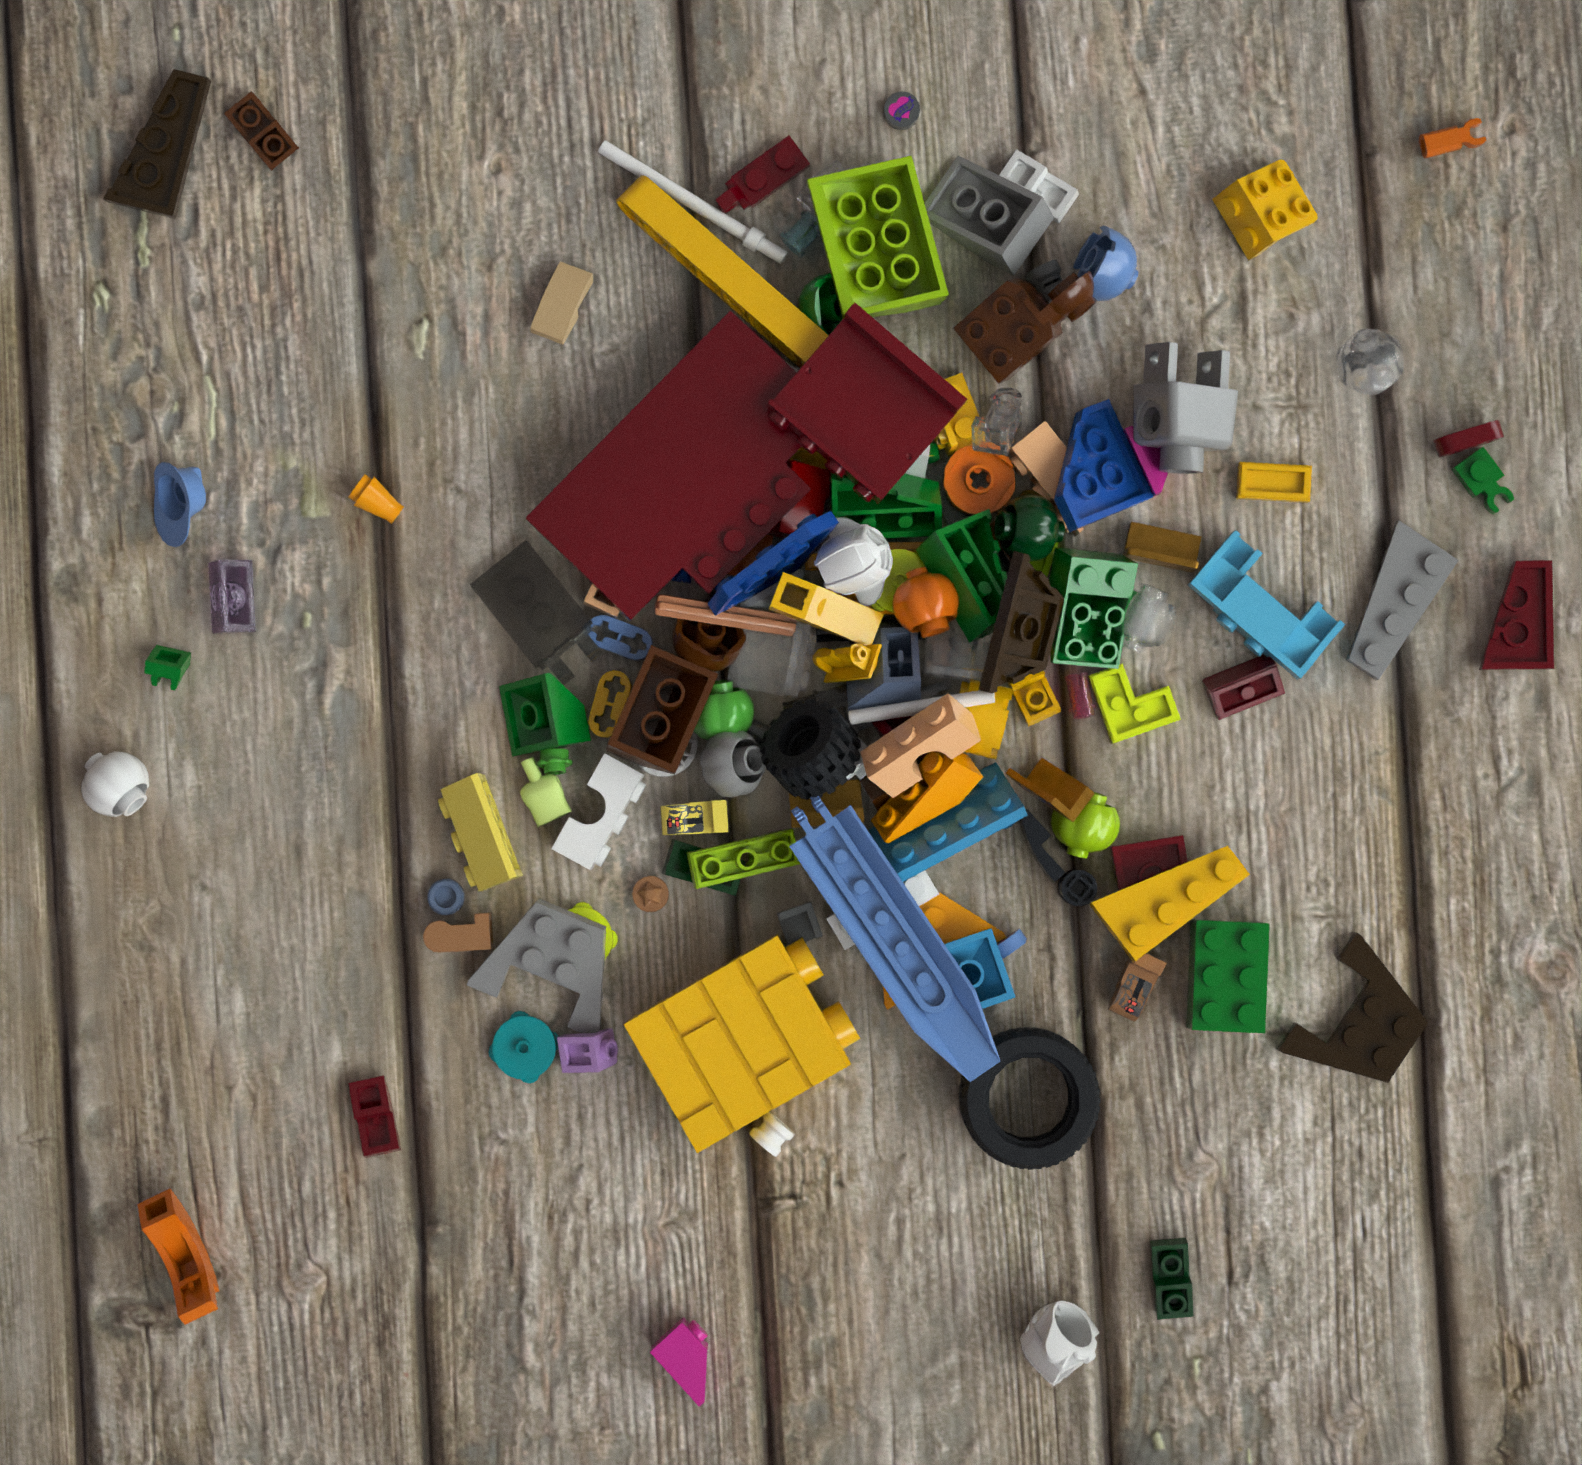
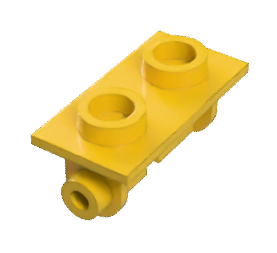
M856 643L850 647L834 650L819 648L814 653L812 660L819 669L826 672L823 681L825 683L870 679L877 667L882 645L864 646Z

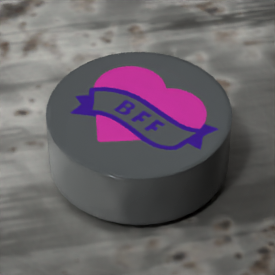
M903 91L896 92L886 100L884 117L892 128L897 130L909 129L916 124L919 118L920 105L912 94Z

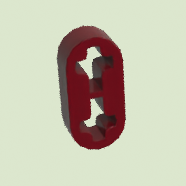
M1495 420L1437 438L1433 442L1438 457L1441 458L1502 439L1504 434L1500 421Z

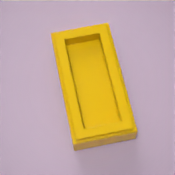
M1239 462L1236 499L1308 503L1310 502L1312 466Z

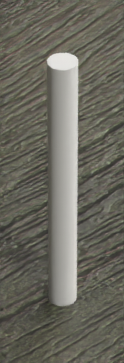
M981 690L951 695L964 707L995 703V693L992 694ZM943 696L850 710L848 712L851 725L913 716Z

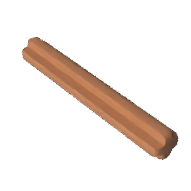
M665 594L657 596L654 606L657 616L783 636H793L797 625L795 619L780 613L734 606L715 616L707 604L709 601Z

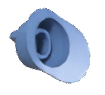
M161 462L154 471V521L162 540L169 546L178 547L184 544L188 537L190 517L203 509L206 503V493L199 468H176L170 463Z

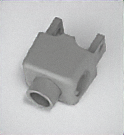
M1165 342L1145 345L1143 384L1133 385L1134 441L1140 446L1161 448L1159 467L1161 472L1178 474L1203 473L1204 451L1226 450L1230 448L1233 442L1238 390L1228 389L1230 351L1218 350L1198 353L1196 384L1176 381L1178 343Z

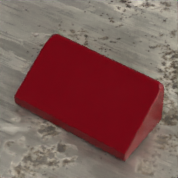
M1264 654L1202 680L1218 720L1285 694L1276 662L1270 656L1267 657Z

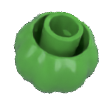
M716 680L693 732L705 740H709L711 737L722 732H747L754 720V704L751 697L743 688L733 687L732 680Z

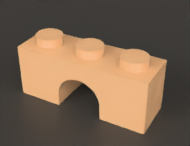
M947 693L860 751L867 778L894 798L922 780L917 763L919 756L927 752L937 751L944 753L952 760L981 741L973 714Z

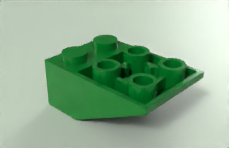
M1055 547L1049 583L1051 587L1058 590L1063 596L1064 601L1050 652L1051 663L1119 669L1137 574V562L1117 553Z

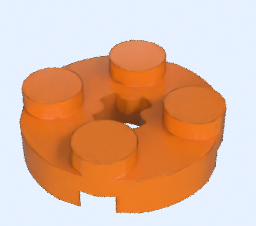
M974 444L960 448L949 459L944 470L943 489L948 500L957 510L970 516L990 509L991 514L1001 510L1008 503L1015 490V473L1010 458L1001 449L990 444ZM981 471H984L987 474L985 481L989 486L987 488L981 486L977 489L971 486L973 480L969 477L972 472L979 474Z

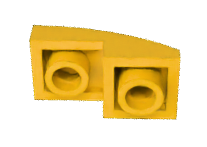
M1044 671L1035 675L1029 674L1024 680L1015 684L1008 683L1009 687L1013 689V696L1028 727L1061 712L1060 705L1045 677Z

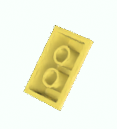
M475 773L440 789L443 796L438 799L440 809L445 819H452L456 830L451 833L452 841L458 853L464 851L469 864L463 867L469 885L471 887L477 886L480 892L523 876L485 775Z

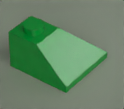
M544 673L499 686L512 757L591 741L584 704L551 673Z

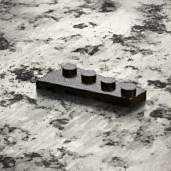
M173 69L151 109L153 112L145 127H142L135 139L137 142L131 153L118 170L119 175L113 186L108 188L103 198L105 202L176 219L211 80L208 77Z

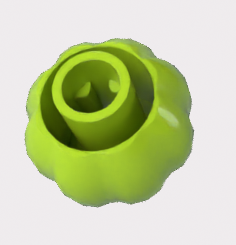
M1094 792L1095 794L1074 822L1053 810L1051 816L1052 831L1059 841L1068 846L1067 854L1087 859L1089 852L1093 853L1104 850L1116 840L1120 829V819L1115 807L1106 804L1108 796Z

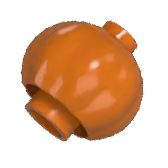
M927 567L907 572V580L896 589L893 596L892 605L897 621L912 633L920 632L922 638L936 636L950 629L948 623L956 619L959 607V596L954 584L943 574L928 573Z

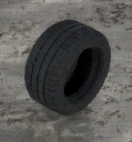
M1019 1027L992 1036L1001 1062L971 1082L961 1075L958 1093L959 1107L969 1134L984 1152L993 1159L1005 1165H1010V1167L1033 1170L1042 1169L1043 1167L1048 1168L1052 1165L1060 1164L1059 1162L1066 1161L1069 1157L1075 1155V1152L1079 1151L1082 1145L1087 1142V1138L1091 1136L1096 1126L1095 1122L1098 1121L1099 1103H1101L1100 1088L1098 1087L1099 1083L1092 1065L1074 1044L1052 1031L1035 1027ZM1021 1058H1040L1054 1064L1062 1072L1068 1087V1105L1062 1120L1050 1131L1036 1137H1018L1004 1131L995 1122L989 1108V1091L995 1076L1007 1064Z

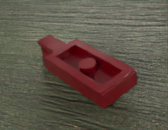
M788 135L732 175L731 179L725 183L728 190L715 199L716 205L725 214L738 205L743 210L750 206L754 208L810 167V163L790 135Z

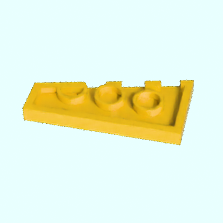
M1227 845L1093 901L1089 905L1134 963L1248 877L1250 873Z

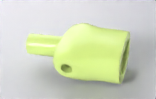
M534 757L522 761L521 764L529 782L521 788L520 795L532 813L537 827L546 825L571 813L572 810L565 798L558 776L555 774L542 775Z

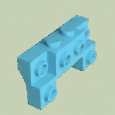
M1234 530L1188 583V586L1214 608L1213 611L1219 615L1216 620L1221 626L1231 633L1236 630L1246 638L1243 643L1250 651L1259 657L1262 654L1267 657L1270 656L1297 680L1301 679L1346 624L1341 620L1336 621L1322 609L1323 605L1319 601L1313 603L1300 620L1246 574L1263 553L1258 549L1254 550L1239 537L1241 534Z

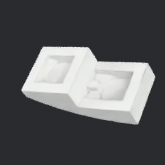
M1017 149L999 174V176L1042 196L1054 216L1053 220L1058 224L1079 195L1078 189L1047 171L1046 166Z

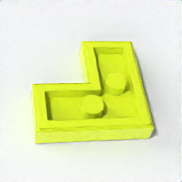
M1123 664L1119 665V669L1108 668L1087 676L1111 744L1181 720L1169 686L1134 697Z

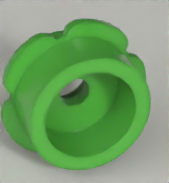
M560 748L541 750L540 761H537V766L544 769V774L555 775L565 774L566 768L573 764V761L569 760V750Z

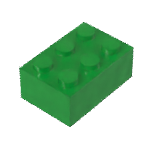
M1191 919L1186 1028L1199 1031L1265 1034L1270 923Z

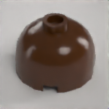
M676 619L673 625L672 644L677 656L713 672L721 671L734 663L746 641V633L744 635L743 629L683 619Z

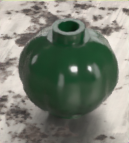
M1028 494L1012 499L1006 504L1004 511L998 512L994 532L995 537L1001 541L1003 550L1011 558L1013 551L1028 554L1031 558L1029 562L1048 556L1053 550L1055 543H1060L1063 540L1065 525L1063 521H1059L1056 509L1049 500L1042 496Z

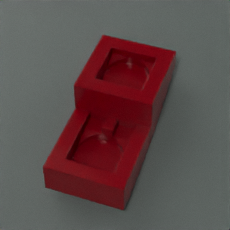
M385 1076L348 1083L354 1119L358 1123L363 1156L369 1158L400 1151L401 1145Z

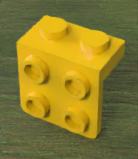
M1284 160L1275 161L1237 179L1212 199L1248 261L1260 255L1277 241L1313 224L1318 219L1311 202Z

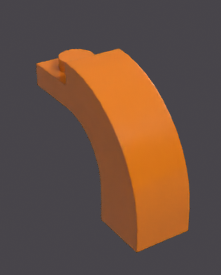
M168 1189L137 1204L141 1229L155 1246L165 1264L173 1287L177 1314L183 1324L186 1325L217 1310L218 1305L215 1293L220 1290L211 1260L194 1223L174 1192Z

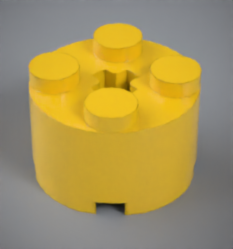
M970 679L969 683L962 681L959 693L978 691L980 681ZM997 686L995 703L965 707L974 716L981 741L964 752L991 759L997 758V751L1000 749L1009 710H1007L1009 700L1012 699V688Z

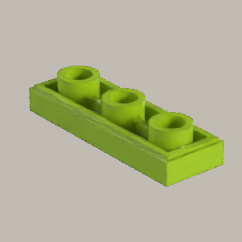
M783 829L687 852L694 888L699 889L799 865V860L789 847L796 842L793 829ZM747 852L749 861L742 865L740 858L743 853Z

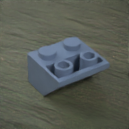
M904 627L880 628L876 633L873 644H881L882 647L878 656V664L870 679L847 681L848 712L850 710L921 699L918 632L912 633Z

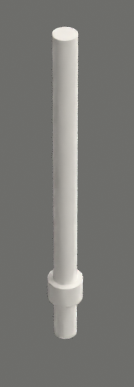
M605 140L601 144L598 153L637 177L645 175L671 198L742 240L744 247L754 253L758 250L779 264H782L788 252L766 239L765 233L755 227L751 229L608 141Z

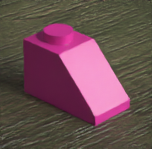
M682 1317L651 1346L650 1353L700 1407L705 1402L708 1343L704 1339L708 1335L695 1320L689 1323Z

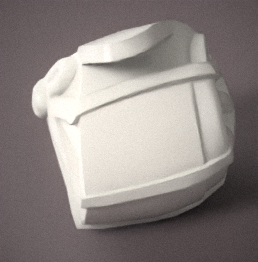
M836 517L839 523L829 534L830 539L822 544L814 565L819 569L826 589L842 595L855 593L861 605L870 606L881 597L885 580L890 575L893 565L890 545L883 534L876 528L868 524L860 525L847 517Z
M1057 1301L1045 1305L1035 1312L1024 1333L1021 1335L1020 1342L1022 1351L1029 1363L1046 1381L1055 1386L1083 1363L1088 1364L1095 1359L1097 1346L1095 1337L1099 1334V1331L1087 1313L1080 1307L1070 1302Z

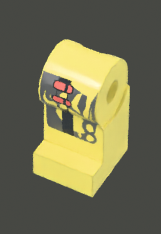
M727 800L660 806L662 835L729 833Z

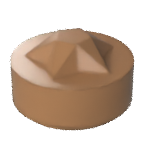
M656 876L643 877L633 888L632 896L634 903L645 912H656L662 909L669 899L668 886L662 879Z

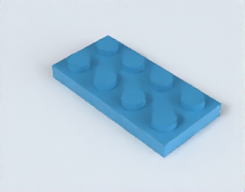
M996 762L980 770L983 778L959 805L891 843L884 842L875 826L869 829L871 836L902 882L1028 816L1024 805Z

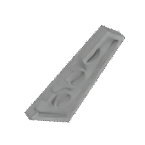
M1399 520L1395 522L1391 533L1392 537L1387 550H1385L1377 579L1369 595L1367 607L1363 617H1361L1346 661L1375 680L1380 679L1459 561Z

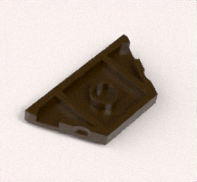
M1013 551L978 690L993 694L997 692V686L1006 682L1015 684L1024 680L1029 674L1035 675L1046 670L1064 598L1056 588L1050 586L1049 579L1042 571L1033 568L1029 563L1031 558L1028 554Z

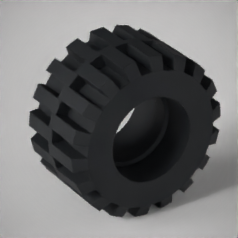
M806 699L803 704L800 701L792 704V708L788 710L785 708L781 711V715L777 719H773L769 724L771 726L770 729L764 732L762 738L765 742L760 745V752L763 754L761 760L766 769L794 797L799 796L801 799L806 800L811 796H819L821 798L825 792L831 794L836 791L835 787L839 784L843 785L847 781L846 777L854 773L856 769L854 763L859 761L861 753L858 751L861 748V741L854 728L832 704H828L825 700L821 699L817 702L814 699Z

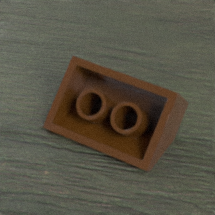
M651 645L609 739L607 752L639 766L675 775L718 674Z

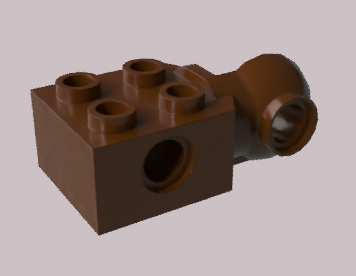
M1090 271L1080 278L1075 272L1050 291L1048 294L1052 300L1050 303L1041 293L1036 291L1030 282L1019 278L1007 280L953 329L998 384L1012 378L1062 334L1061 322L1068 317L1071 322H1074L1096 304L1097 301L1093 297V276Z

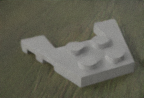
M539 898L468 980L467 986L497 998L510 965H513L579 993L580 996L567 1027L580 1033L599 1032L602 1029L601 1007L603 1005L602 984L605 965L606 926Z

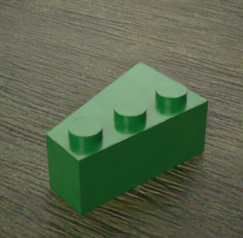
M830 472L831 512L835 517H847L860 525L868 524L879 530L885 538L930 536L934 531L942 528V502L938 481L904 474L882 501L877 504L873 499L870 502H866L859 497L852 489L855 484L845 475L840 479Z
M990 509L934 531L916 549L929 573L943 574L954 584L959 596L956 621L969 643L993 633L1007 579L1006 571H1001L997 555L1000 551L998 540H993L989 522L992 520Z

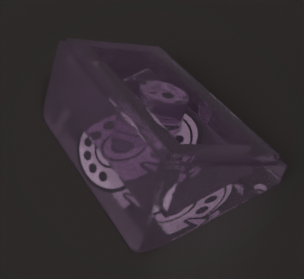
M216 560L210 562L209 582L212 633L256 632L252 560Z

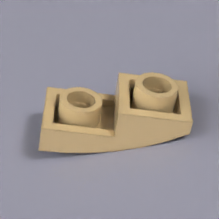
M560 261L540 301L530 328L531 333L563 345L579 318L578 308L593 283V273Z

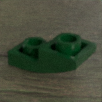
M1186 1237L1151 1240L1150 1256L1157 1320L1194 1317Z

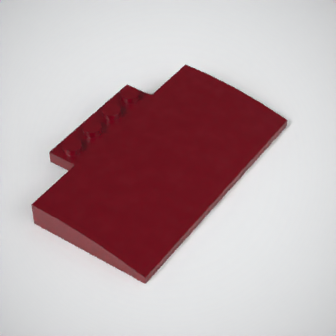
M729 311L525 519L629 621L681 569L709 594L811 490L786 464L801 448L796 441L799 436L789 427L782 430L768 417L771 412L767 409L769 400L774 399L797 372L734 313Z

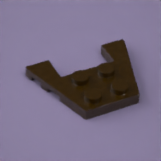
M1354 932L1337 957V960L1365 978L1367 983L1326 1043L1294 1022L1276 1049L1284 1054L1388 1083L1427 1026L1428 1021L1360 934Z

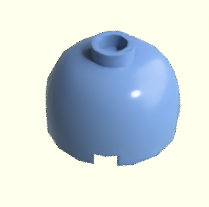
M1103 225L1100 227L1103 231L1100 235L1093 232L1088 237L1073 266L1076 270L1080 269L1077 275L1079 278L1085 273L1091 272L1094 280L1093 297L1097 301H1108L1119 296L1125 289L1132 288L1138 277L1136 251L1130 240L1121 233Z

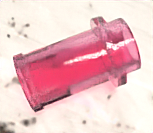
M1083 672L1080 675L1076 673L1065 676L1071 704L1068 713H1072L1074 720L1095 716L1094 709L1097 708V705L1092 703L1088 673Z

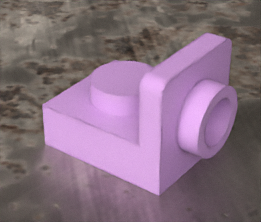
M612 1028L603 1029L596 1033L563 1034L557 1037L562 1073L600 1072L615 1065L618 1061V1046L614 1040Z

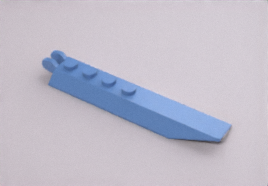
M819 796L810 797L812 806L817 813L821 814L825 823L813 830L803 810L799 809L798 806L795 807L791 812L807 835L789 847L912 1030L969 1082L973 1081L1001 1062L975 988L852 806H848L832 817Z

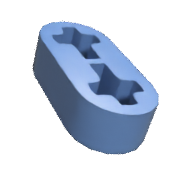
M595 616L589 621L586 628L587 638L594 646L630 660H644L650 646H653L652 638L647 631L610 616ZM603 622H608V629L611 632L617 633L618 637L616 640L604 637L602 642L597 641L598 635L593 632V628L595 626L601 627ZM637 634L642 635V642L647 646L645 650L639 649L636 654L630 653L631 647L621 642L623 636L635 639Z

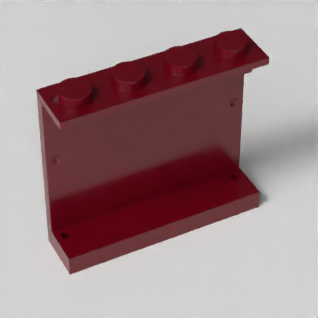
M854 302L845 313L844 319L774 399L769 400L767 409L771 412L768 417L782 430L789 427L799 436L796 441L802 448L812 455L817 451L827 460L824 465L831 473L840 479L845 475L855 484L852 489L859 497L866 502H870L873 499L879 504L963 407L967 398Z

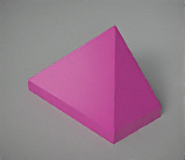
M1131 425L1124 429V433L1155 497L1162 492L1168 475L1166 472L1159 471L1161 448L1136 444L1133 437V426Z

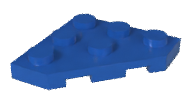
M1109 399L1083 408L1075 413L1054 498L1069 533L1154 497Z
M829 511L819 517L815 514L807 516L797 525V530L777 545H770L758 553L755 557L756 561L736 576L727 577L718 583L714 588L716 590L715 595L707 603L715 616L780 581L783 572L792 574L801 569L839 523L833 513Z

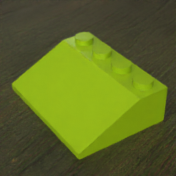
M912 155L807 179L810 197L843 319L845 313L854 302L872 317L907 313L942 304L949 293Z

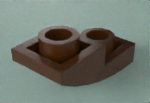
M252 91L224 113L271 171L299 149Z

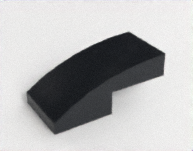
M1026 809L1028 816L1020 819L1025 841L1035 861L1051 882H1056L1065 871L1041 846L1051 834Z

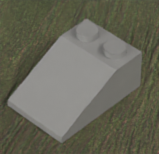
M960 156L956 157L925 202L930 224L984 261L1013 276L1054 219L1042 196Z

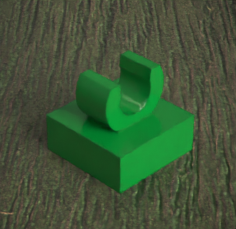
M156 645L145 660L144 674L152 675V686H157L161 677L170 679V688L175 691L190 666L191 652Z

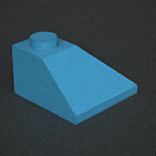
M992 928L945 944L975 988L982 1009L1015 998Z

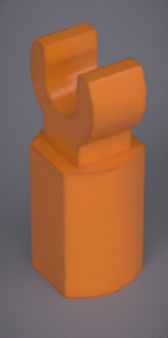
M1470 119L1462 128L1452 126L1420 134L1419 144L1422 156L1429 158L1460 150L1462 145L1468 148L1480 147L1487 141L1486 137L1473 138L1470 135V129L1478 127L1482 123L1481 119Z

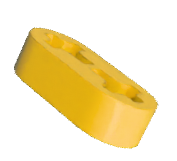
M612 670L606 672L601 677L597 686L588 723L591 731L601 738L611 737L631 692L632 685L630 679L620 671ZM615 677H619L620 684L625 686L624 692H617L614 703L608 702L610 690L605 688V684L607 681L613 682ZM606 706L612 707L610 718L615 721L614 727H607L605 732H601L600 725L595 722L597 716L602 717Z

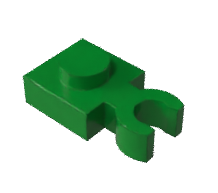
M1481 447L1451 469L1472 498L1480 493L1483 494L1484 506L1491 514L1499 511L1494 503L1496 495L1502 496L1507 504L1515 500L1513 493L1508 488L1499 486L1496 482L1505 475L1484 447Z

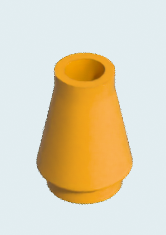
M364 474L348 496V498L355 502L353 506L385 519L391 524L404 508L375 476L371 479L366 474Z

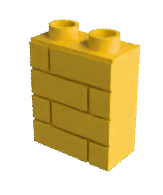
M776 934L628 1019L623 1024L696 1153L701 1152L851 1065L844 1048L860 1040V1037L839 1001L821 1010L807 986L824 976L803 937L785 947L779 935Z

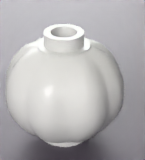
M114 751L107 755L97 753L86 762L84 767L87 772L81 784V793L84 801L93 811L110 817H117L121 814L129 816L139 810L146 802L147 796L145 794L149 787V774L145 765L138 758L125 752Z

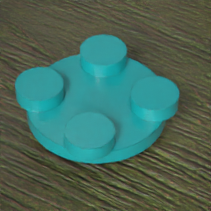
M516 1011L495 1033L493 1043L489 1047V1057L508 1076L521 1079L525 1083H533L552 1064L556 1051L559 1049L557 1042L559 1035L553 1032L542 1020L529 1016L525 1011Z

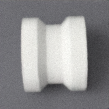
M771 1112L763 1116V1123L759 1127H754L749 1132L756 1142L775 1157L781 1152V1145L785 1141L791 1140L795 1135L787 1125Z

